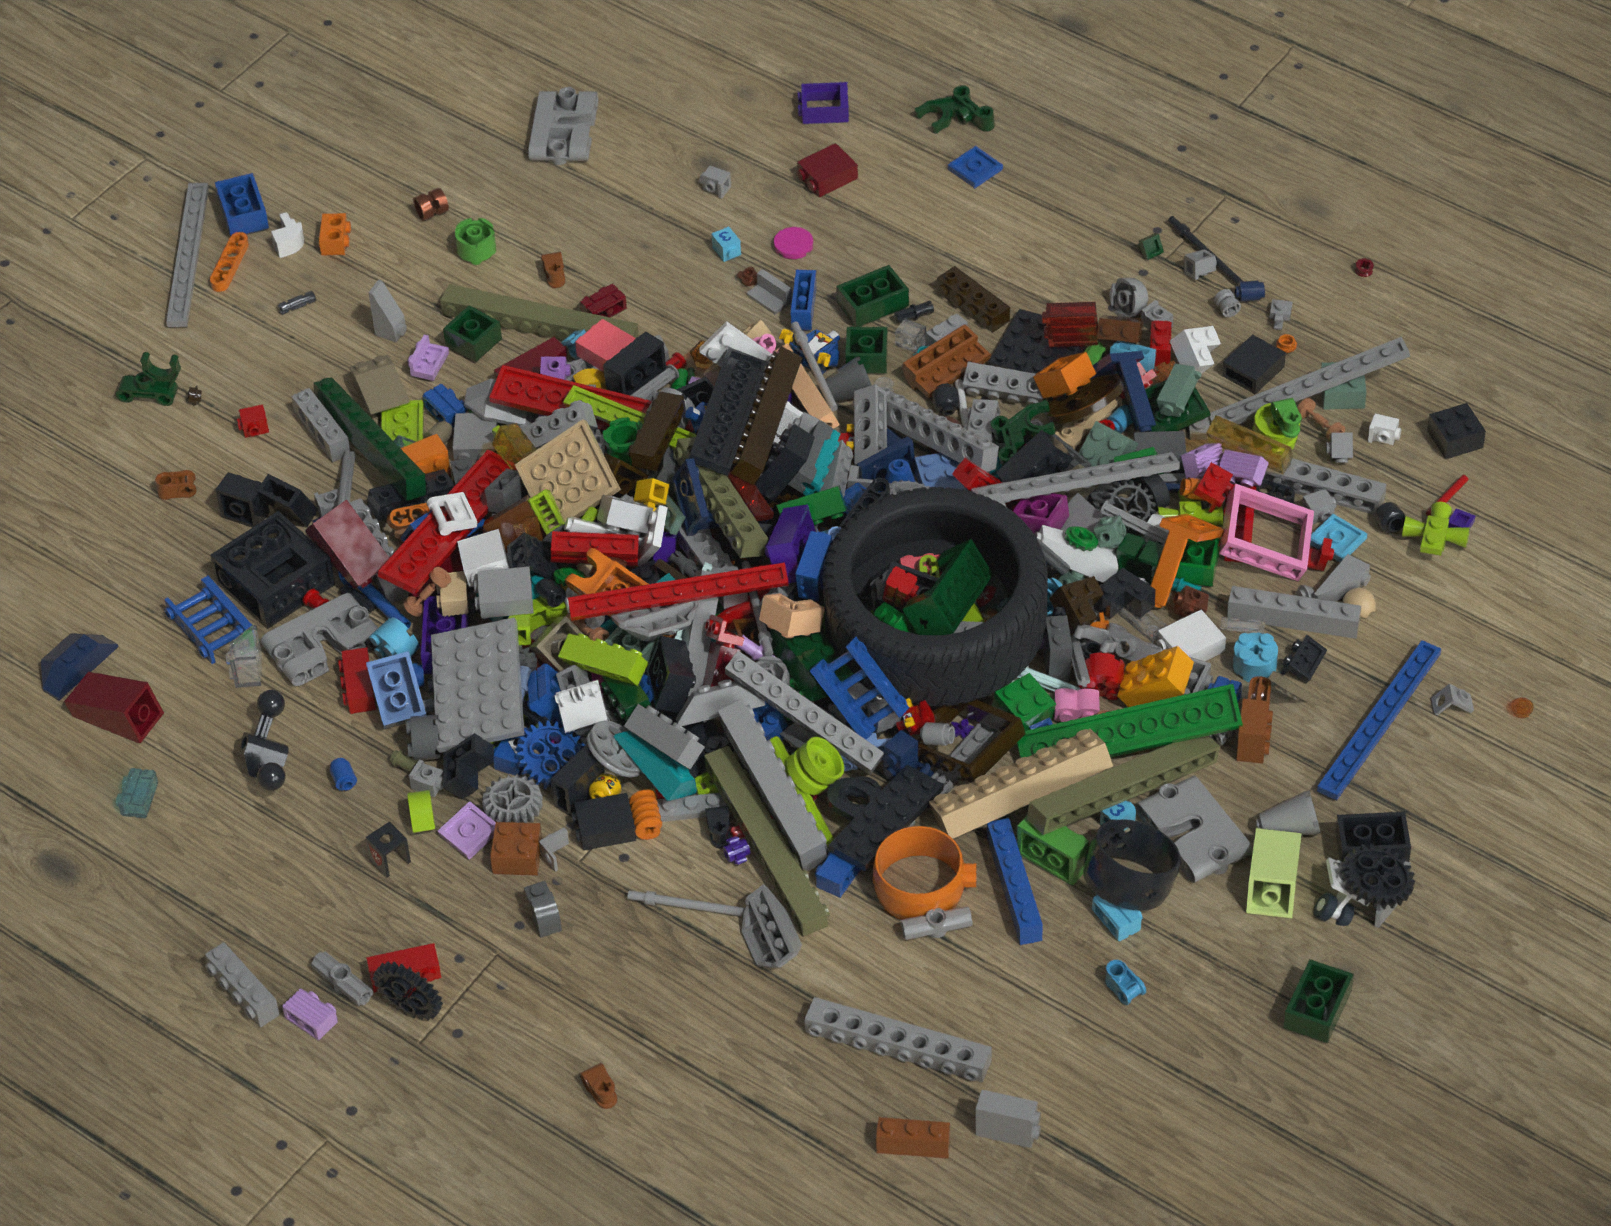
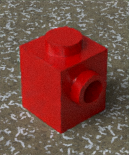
M263 404L239 409L240 418H237L239 431L243 430L245 438L269 433Z

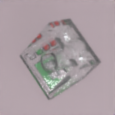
M256 625L250 626L230 643V652H226V664L231 665L229 667V677L234 679L235 688L261 686L262 650Z

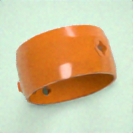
M926 826L903 828L889 835L877 850L873 864L875 892L882 907L889 914L900 920L923 916L929 910H935L936 908L944 911L955 909L962 897L964 887H976L977 864L964 863L957 843L949 835L938 829ZM911 856H928L939 859L949 865L956 873L953 880L943 888L921 894L908 893L896 889L882 877L886 869L893 863Z

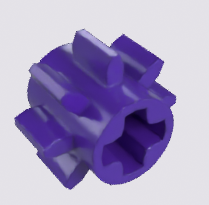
M736 836L727 839L728 845L723 847L727 861L729 863L734 861V864L737 865L747 862L746 856L751 853L745 839L740 840Z

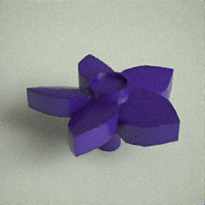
M967 718L963 719L961 724L951 722L955 729V737L961 735V738L964 740L974 729V726L968 725Z

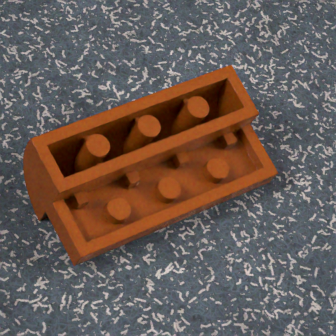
M964 324L903 362L902 368L911 388L914 391L919 389L927 398H930L938 385L952 384L965 376L968 362L984 364L990 360L991 354L978 343V336Z

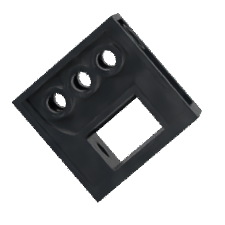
M279 511L210 555L216 583L267 629L304 606L303 597L309 590L315 589L322 594L335 585L330 556ZM276 533V537H268L270 534ZM254 546H261L260 548L252 549ZM238 555H244V556H245V557H243V558L240 559V560H235V559H234V558H235L236 556H238Z

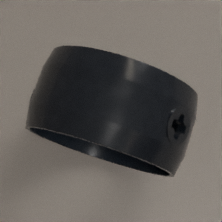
M1125 819L1108 820L1103 825H1100V828L1092 838L1084 860L1083 875L1091 890L1105 901L1130 910H1151L1160 906L1170 894L1179 872L1180 853L1175 843L1167 835L1150 825ZM1130 828V831L1125 833L1123 829ZM1120 843H1125L1122 847L1116 848ZM1110 856L1135 861L1148 868L1154 874L1127 868ZM1150 889H1152L1153 893H1150L1149 896H1146L1145 893L1149 892Z

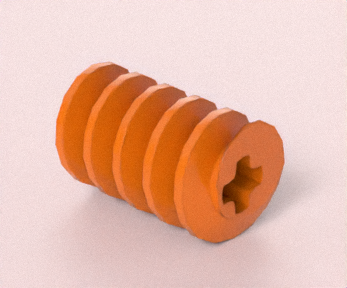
M649 789L640 790L629 799L635 832L638 838L645 840L654 839L659 836L662 827L656 794Z

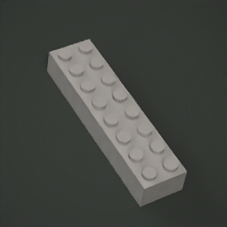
M740 699L718 710L723 731L738 754L744 768L748 771L753 784L756 785L761 798L766 802L773 819H776L782 835L786 836L791 851L796 853L802 870L808 871L824 863L827 858L826 852H828L827 840L821 830L818 831L812 813L807 812L801 794L797 795L796 786L791 776L786 775L783 762L780 758H776L775 749L771 741L766 740L765 732L760 722L756 723L751 706L749 704L745 706L743 700Z

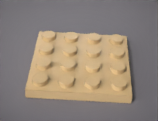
M584 419L515 464L531 498L545 489L551 491L564 522H566L568 517L579 518L586 513L588 508L599 505L603 494L612 496L621 490L587 421ZM547 500L539 503V506L541 507L548 503ZM548 507L545 510H543V514L550 511L551 508ZM554 513L545 518L546 521L555 517ZM558 521L550 524L549 528L551 529L558 525Z

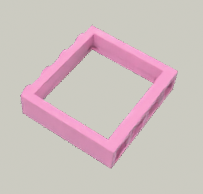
M1235 484L1227 496L1223 529L1225 530L1221 537L1219 554L1299 581L1307 570L1314 511ZM1239 503L1300 524L1301 532L1297 559L1235 538Z

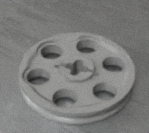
M610 721L596 723L587 735L588 746L595 758L616 774L625 777L639 776L642 770L616 741L615 735L612 734L630 730Z

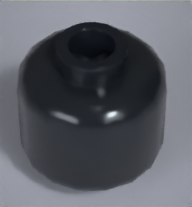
M946 383L938 385L933 391L932 399L935 411L949 416L959 409L960 399L957 388Z
M1386 502L1377 508L1374 518L1379 527L1384 532L1390 534L1398 532L1403 528L1406 516L1396 503Z

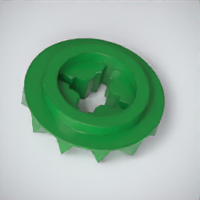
M1072 526L1067 528L1065 532V539L1069 541L1070 545H1074L1076 549L1092 551L1098 545L1097 537L1086 528Z
M567 567L554 571L553 575L556 583L567 586L565 579L570 574L588 578L582 571Z

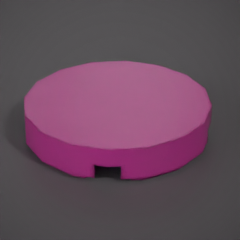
M801 227L785 228L779 231L774 238L776 253L782 254V257L786 259L803 258L806 256V253L812 251L814 245L812 234Z

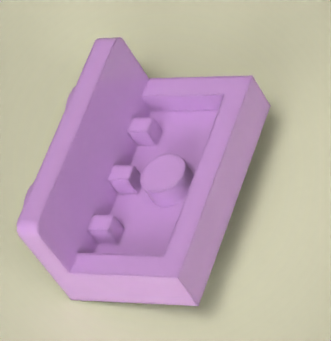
M424 335L421 341L417 342L416 350L408 359L411 376L434 381L449 354L448 347L429 343V336Z

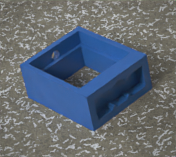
M810 532L796 571L799 598L820 602L823 593V565L832 543V535H828L825 532Z

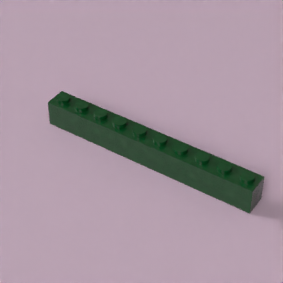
M332 377L313 382L315 396L343 430L348 439L407 501L426 495L425 473Z

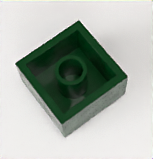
M470 305L443 328L445 346L475 362L502 339L500 321Z
M847 327L846 364L859 356L861 360L857 361L858 365L863 364L867 373H887L888 328Z

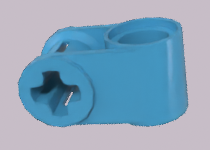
M1112 960L1107 964L1105 984L1124 1005L1130 1004L1131 1000L1138 995L1146 994V987L1143 981L1123 961Z

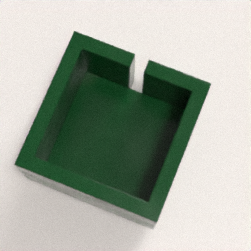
M1127 533L1117 549L1118 571L1124 568L1136 577L1144 578L1151 586L1164 545L1150 540L1147 543L1144 538Z

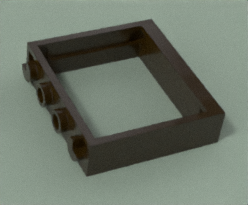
M975 700L964 704L959 703L958 705H942L933 711L935 723L949 724L960 714L1001 731L970 764L928 747L920 738V734L910 736L918 741V760L928 763L930 767H936L947 774L950 773L963 781L971 783L979 776L985 775L1026 733L1020 717Z

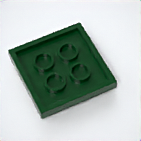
M1166 380L1145 389L1156 426L1151 427V432L1178 431L1211 416L1209 408L1196 387H1194L1185 405V410L1181 413L1180 417L1167 416L1160 413L1157 398Z

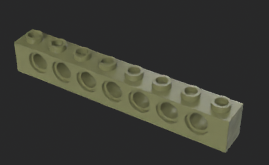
M696 437L677 440L673 456L680 466L689 458ZM696 465L699 469V480L707 509L722 529L724 536L731 543L732 548L740 558L764 556L768 537L728 477L704 466Z

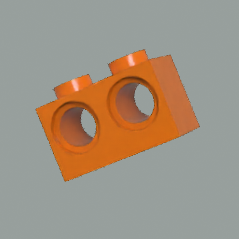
M346 213L322 214L319 236L321 255H345L346 247H349V235L347 233H351V222L347 221Z

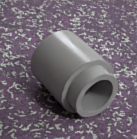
M926 722L920 730V738L926 745L947 746L953 743L955 730L953 726H949L947 723Z

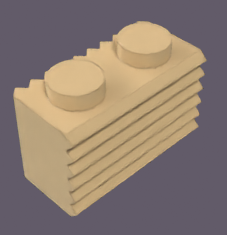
M464 571L448 573L451 577V583L445 588L436 585L437 594H440V596H436L438 609L442 608V613L445 617L447 615L468 614V585Z

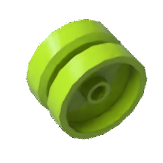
M1271 403L1265 404L1255 414L1251 433L1252 443L1259 450L1278 455L1288 454L1294 449L1298 436L1294 438L1285 437L1272 416Z
M820 737L810 738L787 758L786 765L793 782L801 790L811 795L822 793L830 784H833L844 774V763L839 752L830 742Z

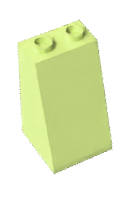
M1256 828L1246 913L1292 918L1302 833Z

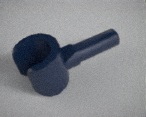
M918 760L917 767L920 768L919 771L932 777L934 772L930 770V765L928 763L922 764Z

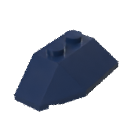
M70 633L41 659L43 691L60 701L83 679L88 671L92 672L119 647L118 644L103 635Z

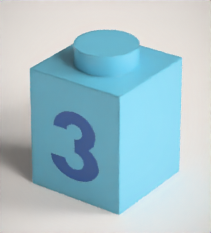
M730 227L712 233V247L723 262L741 255L740 240Z
M1129 801L1121 802L1100 812L1101 825L1108 820L1125 819L1135 821L1136 809Z

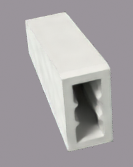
M1042 525L1040 531L1035 533V536L1063 559L1072 570L1089 577L1094 576L1096 580L1105 583L1118 571L1115 548L1109 549L1108 546L1100 548L1098 543L1097 547L1092 551H1082L1069 544V541L1065 539L1066 531Z

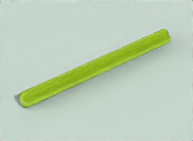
M775 736L769 740L775 749L776 758L781 759L785 766L784 771L789 776L786 765L789 754L780 737ZM795 784L797 795L801 794L807 812L812 813L818 831L821 830L827 840L826 844L829 846L834 838L810 794L804 792Z

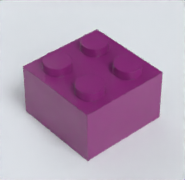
M1051 493L1049 495L1032 496L1028 499L1021 498L1013 512L1027 524L1034 535L1040 531L1042 525L1061 530L1069 517L1067 496Z

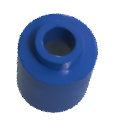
M337 758L331 762L329 771L337 789L342 791L352 789L357 783V777L350 762L345 758Z

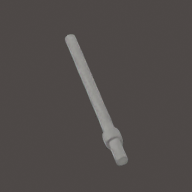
M793 322L791 327L795 334L794 339L797 345L801 347L831 411H836L838 406L809 347L808 337L802 331L799 323Z
M749 561L741 563L742 569L751 568ZM752 591L749 592L759 631V643L763 646L765 656H772L771 633L767 630L766 624L759 620L761 612L758 592Z
M629 890L628 892L629 900L643 901L647 905H655L656 903L742 917L746 909L737 906L657 895V892L653 891L644 893Z

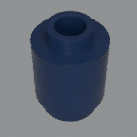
M1258 280L1238 282V286H1235V297L1239 298L1240 302L1258 301L1260 298H1265L1264 282H1259Z

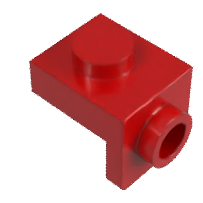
M1324 538L1319 550L1309 549L1308 568L1320 571L1325 570L1327 562L1332 561L1334 549L1331 548L1332 539Z

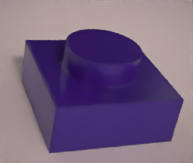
M1456 508L1449 518L1448 528H1471L1476 516Z

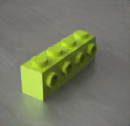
M569 633L558 655L569 666L576 665L583 670L636 686L639 685L649 663L642 657L643 654L635 649L627 651L624 647L615 643L610 646L598 638L593 641L581 633H578V635Z

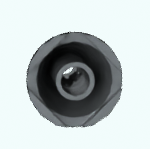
M859 356L853 358L825 379L835 402L854 399V391L872 386L863 364L858 365L857 361L861 360ZM817 385V386H818V391L820 392V394H821L822 397L824 398V396H823V394H822V392H821V389H820L819 385Z

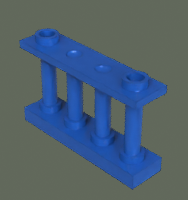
M208 575L201 579L203 588L196 595L177 605H174L168 597L164 599L166 604L164 611L169 620L173 619L197 646L202 658H207L213 664L216 662L214 650L240 636L243 637L242 634L247 633L250 629L252 630L254 641L256 637L253 625ZM204 599H210L212 602L210 606L188 618L181 613ZM216 611L223 614L222 618L198 631L193 626L196 622ZM227 624L233 625L235 628L233 631L209 644L204 639L205 636Z
M854 637L846 646L848 652L830 664L821 659L810 669V672L854 731L866 740L876 730L874 727L875 723L892 712H895L900 718L908 710L909 706L906 699L897 692L867 652L864 643L859 641L857 637ZM854 658L862 669L843 682L840 681L834 671ZM868 676L875 687L859 698L853 699L847 689ZM881 694L888 702V705L870 717L866 716L861 706Z

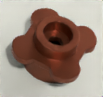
M748 267L744 271L737 273V277L741 278L743 285L753 286L757 283V272L754 267Z

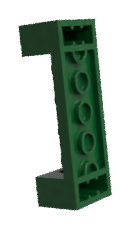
M972 539L943 551L937 560L939 568L943 573L931 590L909 599L903 607L904 615L911 622L916 634H953L994 575Z

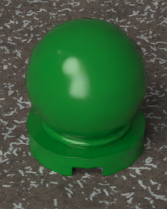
M628 417L618 418L609 423L610 426L606 431H603L604 444L607 446L606 451L608 455L616 457L632 466L629 448L634 444L637 432L642 428L643 424L640 421L638 423L630 421Z

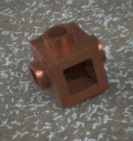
M1186 585L1181 592H1177L1174 596V613L1184 618L1199 610L1206 613L1209 595Z

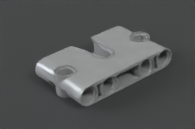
M572 87L562 88L559 94L557 91H539L529 144L530 161H552L555 165H563L568 161H588L592 138L589 137L590 126L595 125L598 107L597 91H579V94H576V90Z
M346 593L267 632L262 637L261 644L276 662L277 669L283 672L294 686H301L329 672L326 662L327 657L320 641H328L341 655V651L365 647L370 651L376 647L369 640V636L378 627L369 618L368 610L360 606L352 594Z
M1196 776L1189 777L1175 785L1170 783L1164 784L1158 793L1135 804L1136 811L1145 824L1163 832L1169 838L1194 829L1175 842L1180 853L1179 867L1192 883L1212 873L1217 875L1224 874L1228 870L1229 864L1236 863L1253 854V849L1248 839Z

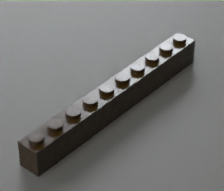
M780 346L777 352L773 351L768 359L769 363L764 370L765 374L760 381L761 385L757 390V396L752 405L753 408L750 411L749 419L746 422L741 442L732 463L734 466L731 473L751 485L755 484L764 470L802 360L801 356L783 346Z

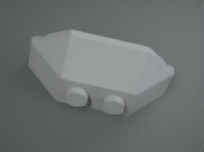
M489 379L467 388L464 406L470 408L473 413L483 420L519 427L523 424L534 423L535 419L538 418L537 413L491 403L489 397L496 382L495 379Z
M697 600L612 615L611 619L621 629L638 639L653 641L656 637L673 635L677 631L688 627L701 601Z
M723 680L718 682L717 686L703 685L697 687V691H693L680 710L676 717V722L680 726L717 718L719 717L718 710L740 699L743 700L745 706L749 704L751 708L764 706L765 702L736 681Z
M763 884L746 897V909L741 931L757 966L781 968L798 955L802 943L787 910L768 887Z

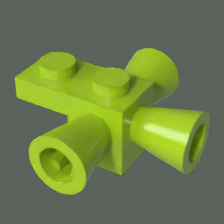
M1180 489L1178 490V497L1180 499L1179 510L1158 507V514L1164 517L1189 514L1211 524L1223 526L1222 505L1220 508L1215 507L1213 512L1210 513L1208 511L1209 508L1201 509V501L1188 499L1180 495Z
M1435 502L1431 506V516L1428 515L1426 523L1406 516L1402 537H1423L1420 552L1441 556L1442 552H1444L1446 541L1466 548L1470 527L1448 528V518L1452 513V508L1445 502Z

